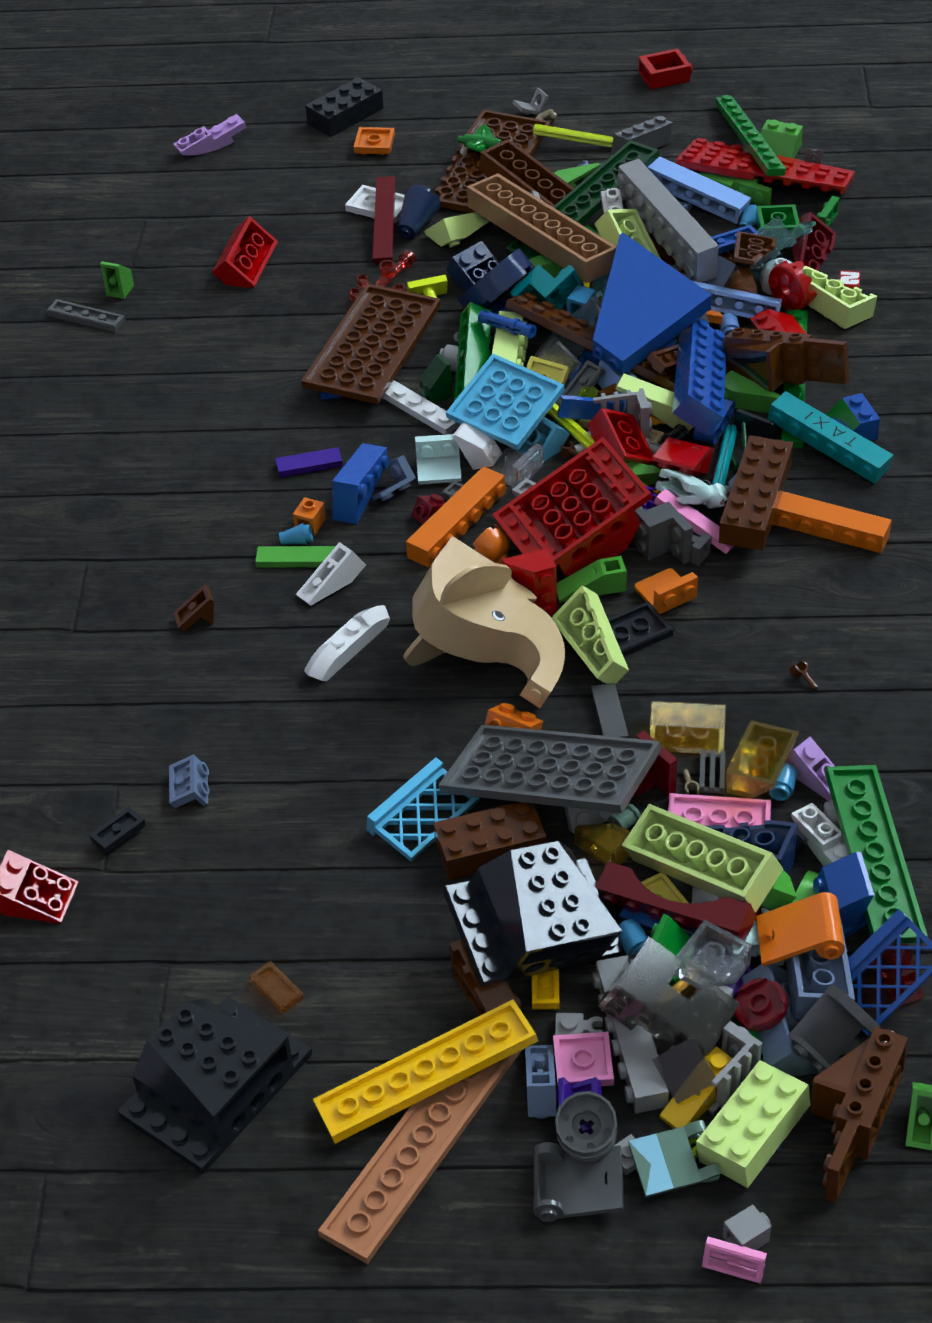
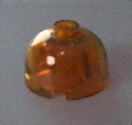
M749 264L740 266L731 273L729 277L730 285L726 286V288L758 294V288Z

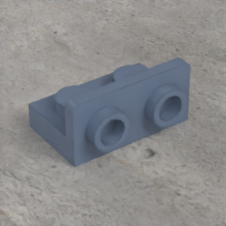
M194 754L169 766V803L174 808L195 799L203 806L208 804V794L210 792L208 787L209 769Z

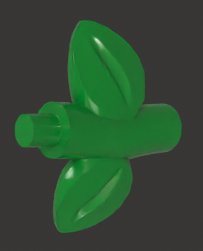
M483 124L476 130L474 135H459L457 142L462 143L464 147L472 151L482 152L501 143L502 139L494 138L489 127Z

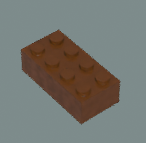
M516 802L433 823L435 844L448 880L472 875L479 867L510 850L547 843L546 834L533 803Z

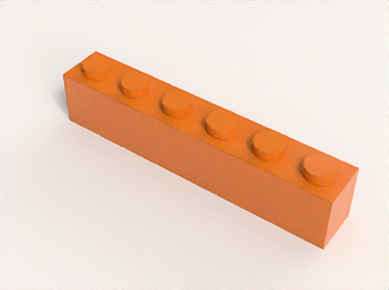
M483 466L406 541L407 558L429 568L452 536L458 539L461 535H464L499 498L503 497L506 492L505 475Z
M782 491L772 524L882 553L890 536L892 520Z

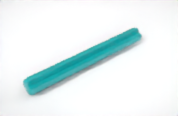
M734 424L725 427L711 485L719 483L725 486L737 436V427Z

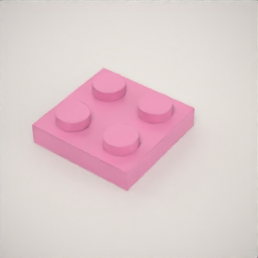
M608 1032L553 1035L557 1088L558 1079L562 1077L570 1084L597 1077L601 1082V1086L614 1085Z

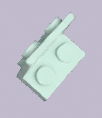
M453 434L415 437L418 484L461 481L459 446Z

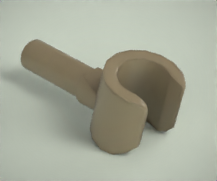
M687 769L683 770L685 779L684 794H689V790H694L696 795H699V784L691 780Z

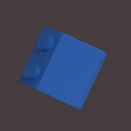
M861 852L852 853L822 867L813 882V890L816 894L828 892L837 897L842 927H856L874 897Z

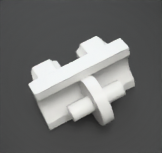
M611 188L601 191L603 213L607 210L623 209L620 189Z

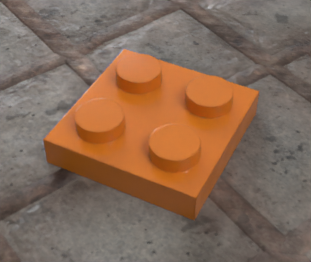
M359 127L354 144V153L362 155L390 154L395 136V128Z

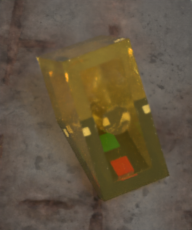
M615 823L578 825L574 828L575 845L606 865L609 861L621 865L629 857V854L622 847L623 842L630 833L627 829L621 828Z

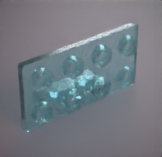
M775 217L753 233L777 238L775 249L754 265L744 264L741 267L742 271L754 270L756 272L765 265L764 262L769 258L773 260L779 256L781 249L793 246L799 236L802 235L804 237L813 231L812 227L816 225L815 221H803L791 231H788L780 217Z

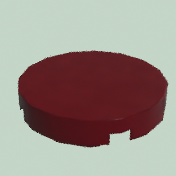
M757 978L744 984L738 990V996L736 1000H733L732 1004L734 1016L742 1027L757 1032L772 1029L779 1024L786 1015L789 1005L787 994L781 985L776 981L767 980V978Z

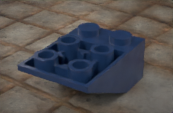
M480 241L453 256L446 270L459 286L468 290L497 266L499 262L485 244Z

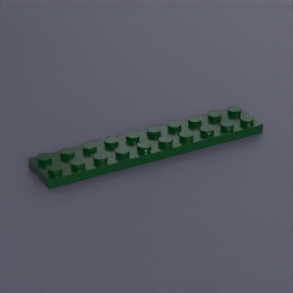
M630 140L553 208L582 225L602 208L601 191L611 188L618 189V166L640 159L648 167L660 157L659 150ZM515 239L505 248L507 255L520 248L528 259L542 255L519 239Z

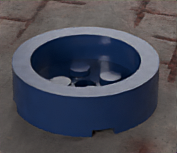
M519 248L483 276L457 301L464 309L470 302L487 309L513 288L522 278L527 276L529 271L534 269L535 266Z

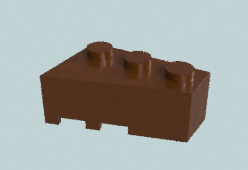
M462 939L449 944L452 977L479 1016L514 999L519 1009L522 1008L519 997L511 991L507 981L480 987Z

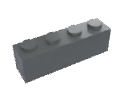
M656 116L653 119L615 133L611 155H614L630 140L655 149L669 144L673 122L666 120L663 116Z

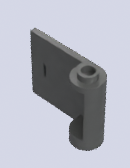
M544 1142L534 1147L533 1212L540 1220L553 1222L560 1218L624 1211L621 1145L613 1146L606 1156L593 1162H581L572 1159L556 1143Z

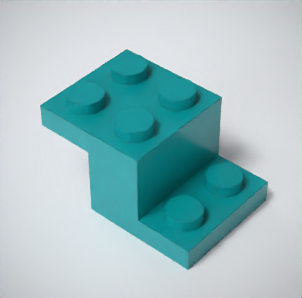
M538 265L535 269L529 271L520 283L513 287L510 294L512 297H516L525 293H531L537 297L536 299L542 302H550L554 305V308L562 310L567 305L568 296L576 286H583L571 265L562 269L555 279Z

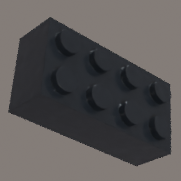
M360 77L354 78L352 81L305 105L307 124L332 137L384 108L382 89Z

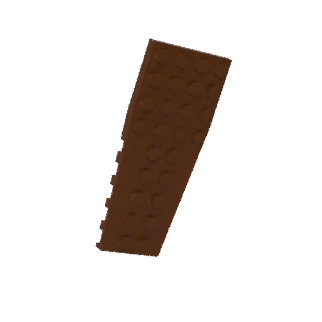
M483 109L466 134L474 135L476 130L485 124L492 131L494 138L502 139V142L510 139L529 155L533 156L545 137L533 134L534 125L551 126V121ZM460 143L457 155L453 156L451 160L452 165L447 167L446 176L441 178V185L435 190V194L438 195L441 201L442 208L463 211L465 213L475 212L468 207L467 186L488 178L479 171L481 152L472 151Z

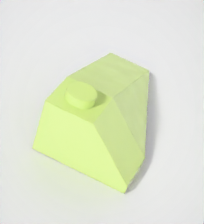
M477 212L444 218L425 230V234L441 247L449 245V248L460 245L461 240L488 223L489 220Z
M627 374L621 376L615 387L616 390L623 394L626 393V390L638 392L639 388H643L647 401L652 403V415L673 429L677 424L684 425L688 431L693 428V426L672 413L674 392Z

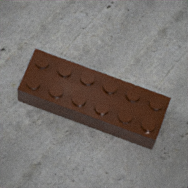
M510 139L496 144L480 154L479 171L485 176L490 177L498 173L529 193L532 190L538 192L540 199L552 207L574 189Z
M749 436L720 520L719 543L764 551L792 463L793 442Z

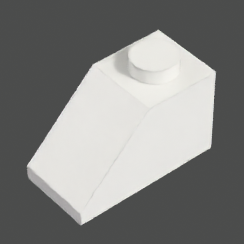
M466 422L462 423L453 434L455 441L473 470L481 469L483 466L486 468L492 467L502 455L494 439Z

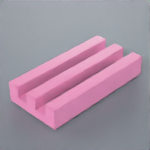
M708 1237L705 1244L702 1267L761 1284L767 1253Z

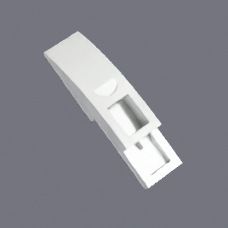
M813 803L791 814L793 821L798 823V830L808 839V846L823 866L848 856L841 831Z

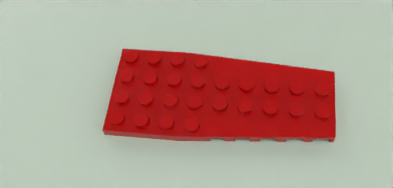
M703 138L694 139L676 159V164L687 169L754 180V177L760 176L764 177V182L772 183L773 180H781L783 185L790 186L791 184L798 183L802 185V188L819 187L821 191L836 190L840 191V194L845 193L855 174V171L776 155L786 168L785 176H766L748 149L743 148L741 145L728 146L720 141L711 143Z

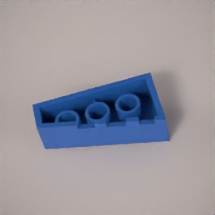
M362 443L333 479L332 520L352 524L358 523L385 469L388 468L389 456H387V447Z

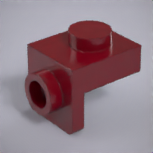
M437 494L418 496L411 516L424 524L446 502Z

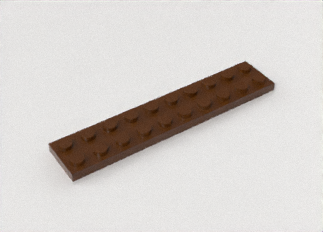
M525 293L507 300L506 308L593 351L595 328L588 325V321L576 319L571 316L570 312L554 308L552 303L542 302L531 293ZM644 359L631 369V371L674 392L676 368L660 373L651 367V363L647 359Z

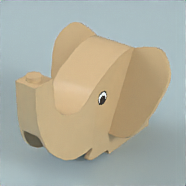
M452 536L430 566L413 595L412 618L415 629L420 635L406 650L403 658L409 665L416 666L446 652L475 662L508 663L522 670L527 677V684L520 696L541 708L560 677L565 660V648L556 623L544 610L532 603L535 602L537 597L512 579V571L507 565L492 562Z

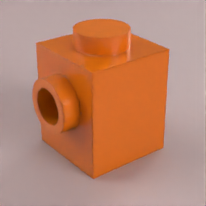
M304 497L293 513L294 527L302 523L304 525L310 524L312 534L315 536L326 520L324 502Z

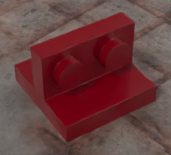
M645 731L636 735V739L656 741ZM661 746L662 750L634 793L636 798L654 786L659 788L668 797L670 793H676L678 759L663 746Z

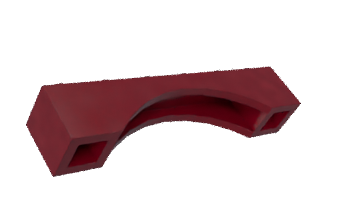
M609 861L595 886L602 895L601 899L608 906H621L634 914L642 912L656 921H660L663 914H666L681 928L695 929L704 936L711 934L731 944L737 942L744 945L756 920L751 904L729 897L704 903H680L660 897L647 889L637 879L631 868Z

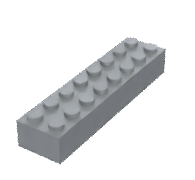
M640 159L618 166L617 181L622 202L628 209H637L648 233L654 236L659 245H662L667 254L676 261L678 267H681L686 272L687 277L693 281L702 283L717 277L719 245Z

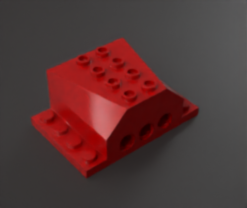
M602 437L492 515L522 554L547 548L555 565L560 568L565 576H569L599 559L616 557L626 550L640 525L635 510L651 500L653 496L607 440Z

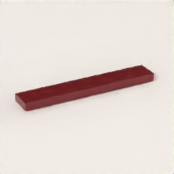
M395 176L376 178L373 240L374 263L393 262Z

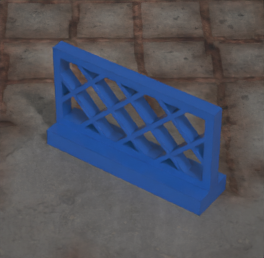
M899 909L848 958L853 988L857 989V1004L861 1008H876L875 1021L880 1026L932 976V965L921 966V950H932V941ZM911 928L916 933V946H901L902 935ZM921 939H922L928 946H921ZM897 940V946H891ZM886 950H897V965H882V954ZM901 950H916V966L901 965ZM867 969H877V985H862V974ZM882 969H896V985H881ZM901 970H916V981L912 985H901ZM862 989H877V1004H862ZM881 989H896V1000L891 1005H881ZM901 989H907V990L901 995ZM862 1028V1030H863L868 1036L871 1035V1033H869L868 1031H866V1030H864V1029Z

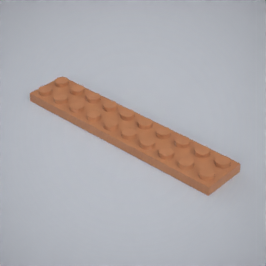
M522 1050L411 1105L319 1228V1237L368 1264Z

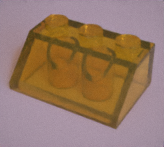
M652 701L650 736L654 740L660 741L661 746L669 752L700 753L702 749L706 750L705 753H710V750H716L715 753L720 754V750L724 751L726 704Z
M751 720L726 771L727 793L752 799L775 788L798 738L799 731Z

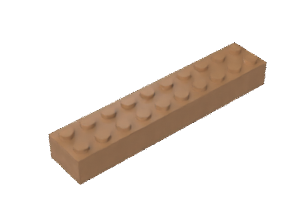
M497 173L467 186L469 208L565 269L568 265H571L579 278L584 282H592L610 273L617 248L615 245Z

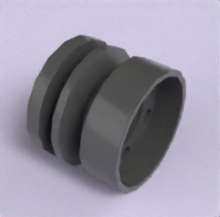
M590 1091L576 1092L567 1097L559 1106L555 1122L558 1143L564 1153L577 1161L593 1162L603 1158L610 1152L617 1136L616 1112L607 1099L600 1094ZM584 1125L587 1128L592 1126V1134L589 1135L587 1132L581 1134V1126Z

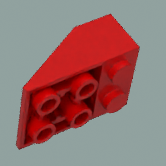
M668 437L654 454L652 460L658 462V467L700 477L701 473L708 474L714 448Z
M7 850L0 863V913L6 916L61 924L79 881Z

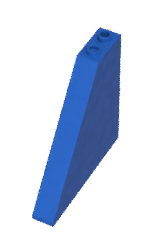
M621 233L593 336L594 356L605 362L612 370L617 371L619 374H626L646 359L651 352L658 350L711 310L712 295L626 234Z

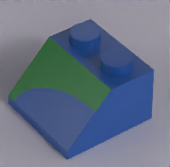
M862 393L843 397L826 414L869 441L878 439L880 418Z

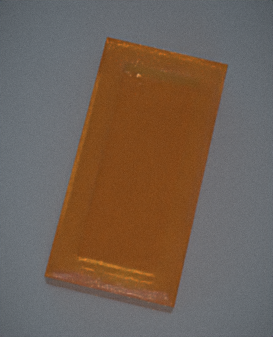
M271 961L249 975L250 981L282 1014L304 999L303 993Z

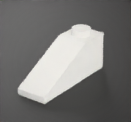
M339 542L296 595L309 605H313L353 582L366 564L352 550Z

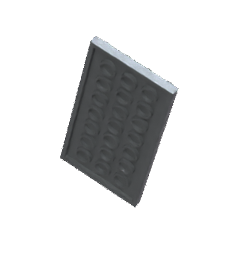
M482 724L438 786L440 792L446 794L623 813L662 748L660 741Z

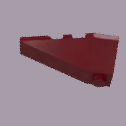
M808 212L799 217L800 231L790 238L793 261H801L804 263V266L819 271L820 265L827 259V254L834 248L836 232L813 213Z

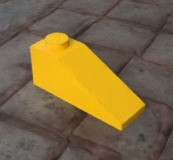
M716 1046L698 1063L662 1111L660 1119L673 1129L683 1127L689 1122H695L716 1102L717 1087L711 1085V1082L733 1058Z

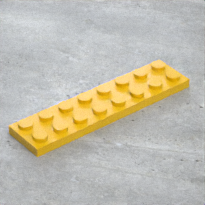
M514 999L314 1098L313 1101L336 1144L538 1042L537 1035Z

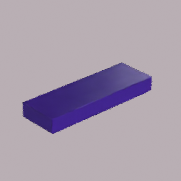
M338 447L275 458L279 477L343 466Z

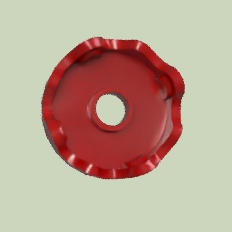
M785 260L773 267L769 274L768 283L774 298L782 299L781 307L786 310H801L817 296L816 292H809L812 279L803 273L804 263L801 261L788 263Z

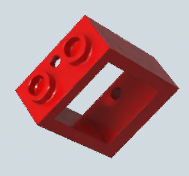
M679 49L639 56L638 72L651 90L690 82L693 72L691 63L686 60L685 55Z

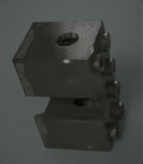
M648 937L629 956L597 1006L604 1010L607 1016L616 1019L629 1030L639 1025L658 1039L655 1045L656 1050L669 1058L676 1067L688 1073L710 1054L721 1036L723 1028L728 1024L740 1003L706 978L688 998L680 994L668 984L683 961L651 937Z

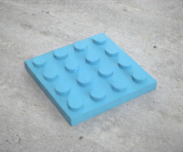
M492 354L446 411V417L459 424L466 422L490 438L519 450L565 391V387L562 383L496 354Z

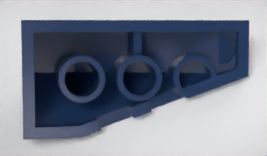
M767 820L764 821V825L749 826V822L740 823V827L725 828L724 825L706 826L773 853L783 870L789 875L794 864L798 823Z

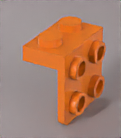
M668 568L637 582L635 590L659 614H662L697 597L698 577L693 572L680 577L673 569Z

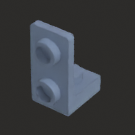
M404 455L388 462L390 471L398 482L372 496L373 500L381 498L384 501L393 496L392 491L396 489L402 491L411 486L409 482L416 477Z

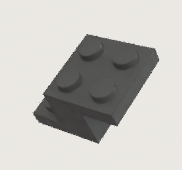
M669 501L646 511L642 506L635 510L640 525L631 541L635 544L639 553H642L648 560H651L671 551L673 556L677 557L683 564L691 562L693 528Z

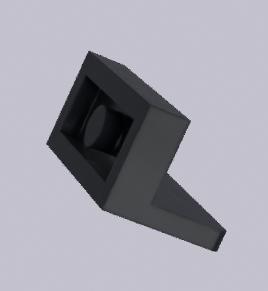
M741 409L735 411L734 425L737 427V432L742 433L741 424L745 422L748 436L776 440L782 433V428L775 425L773 421Z

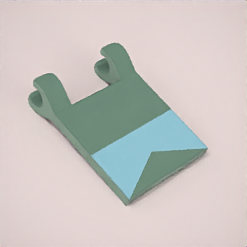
M703 1120L628 1141L645 1198L698 1183L717 1181L720 1178L721 1170L716 1163L698 1170L688 1139L699 1138L704 1132L706 1126Z

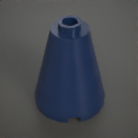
M412 185L405 192L398 224V232L404 238L415 237L441 207L438 195L435 194L434 196L430 193L431 189L428 187Z

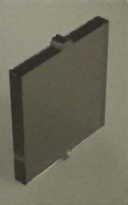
M694 1037L687 1039L677 1046L671 1045L668 1051L652 1059L677 1104L694 1094L699 1096L703 1089L711 1086L712 1080L716 1077Z

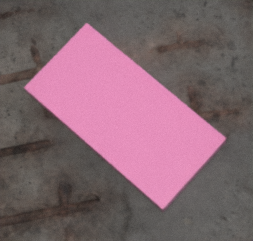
M670 793L668 811L704 826L724 825L725 828L740 827V823L749 822V826L764 825V821L770 820L771 800Z

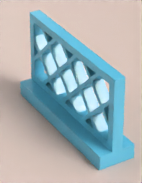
M435 757L367 816L366 830L373 836L377 833L409 861H413L435 841L434 832L432 834H421L420 825H433L434 822L446 820L438 819L437 810H452L450 818L463 816L479 802V797L466 796L469 799L467 803L455 804L453 794L441 793L440 789H436V783L444 778L447 771L443 769V762ZM422 795H433L434 804H419V798ZM437 795H451V804H437ZM405 810H416L417 818H402V813ZM420 810H434V819L420 818ZM388 825H399V834H389L384 828ZM402 825H417V834H403ZM403 840H418V846L410 851L403 845Z

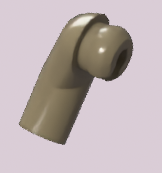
M548 109L538 114L535 119L546 120L548 118L549 121L553 122L557 117V113L553 109Z

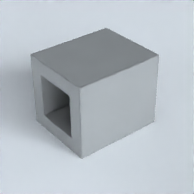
M754 1205L749 1206L724 1222L723 1238L726 1242L754 1250L770 1242L771 1222L766 1214L760 1213Z

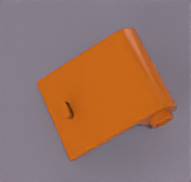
M818 893L757 915L761 963L764 967L813 949L816 950L820 957L830 960L840 957L845 951L838 899L832 893Z

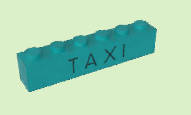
M785 391L771 404L768 420L775 422V425L875 484L889 470L893 454Z

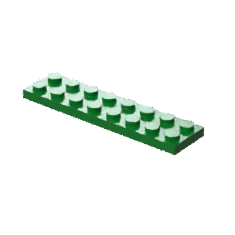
M877 766L827 767L825 776L847 854L862 853L874 892V897L864 912L870 936L899 909L928 937ZM911 928L902 935L901 944L916 943V933Z

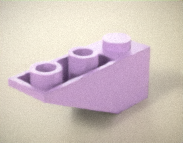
M809 737L786 755L782 761L792 765L797 770V779L830 801L832 797L826 780L825 770L829 766H834V764L814 740Z

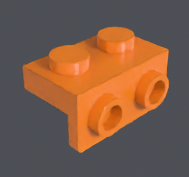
M501 703L488 709L484 725L541 730L543 720L536 718V715L533 713L518 711L511 704Z

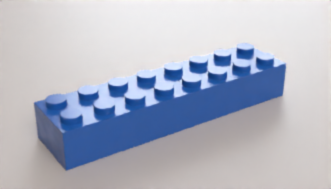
M700 318L679 333L672 413L708 436L724 416L726 349L723 344L724 333L720 330H714L704 319Z

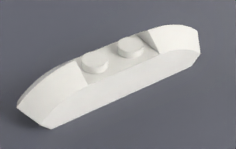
M380 605L356 614L318 648L305 667V673L321 681H328L387 627L390 617L386 607Z

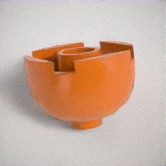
M494 524L495 529L487 528L472 545L475 547V551L492 562L503 564L502 559L509 558L507 554L510 551L511 542L504 530L497 524Z

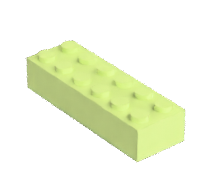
M648 804L622 844V847L633 861L717 897H729L752 905L755 913L783 871L782 866L773 853L651 804Z

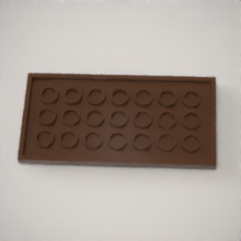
M366 284L302 378V387L379 404L440 308L441 299Z

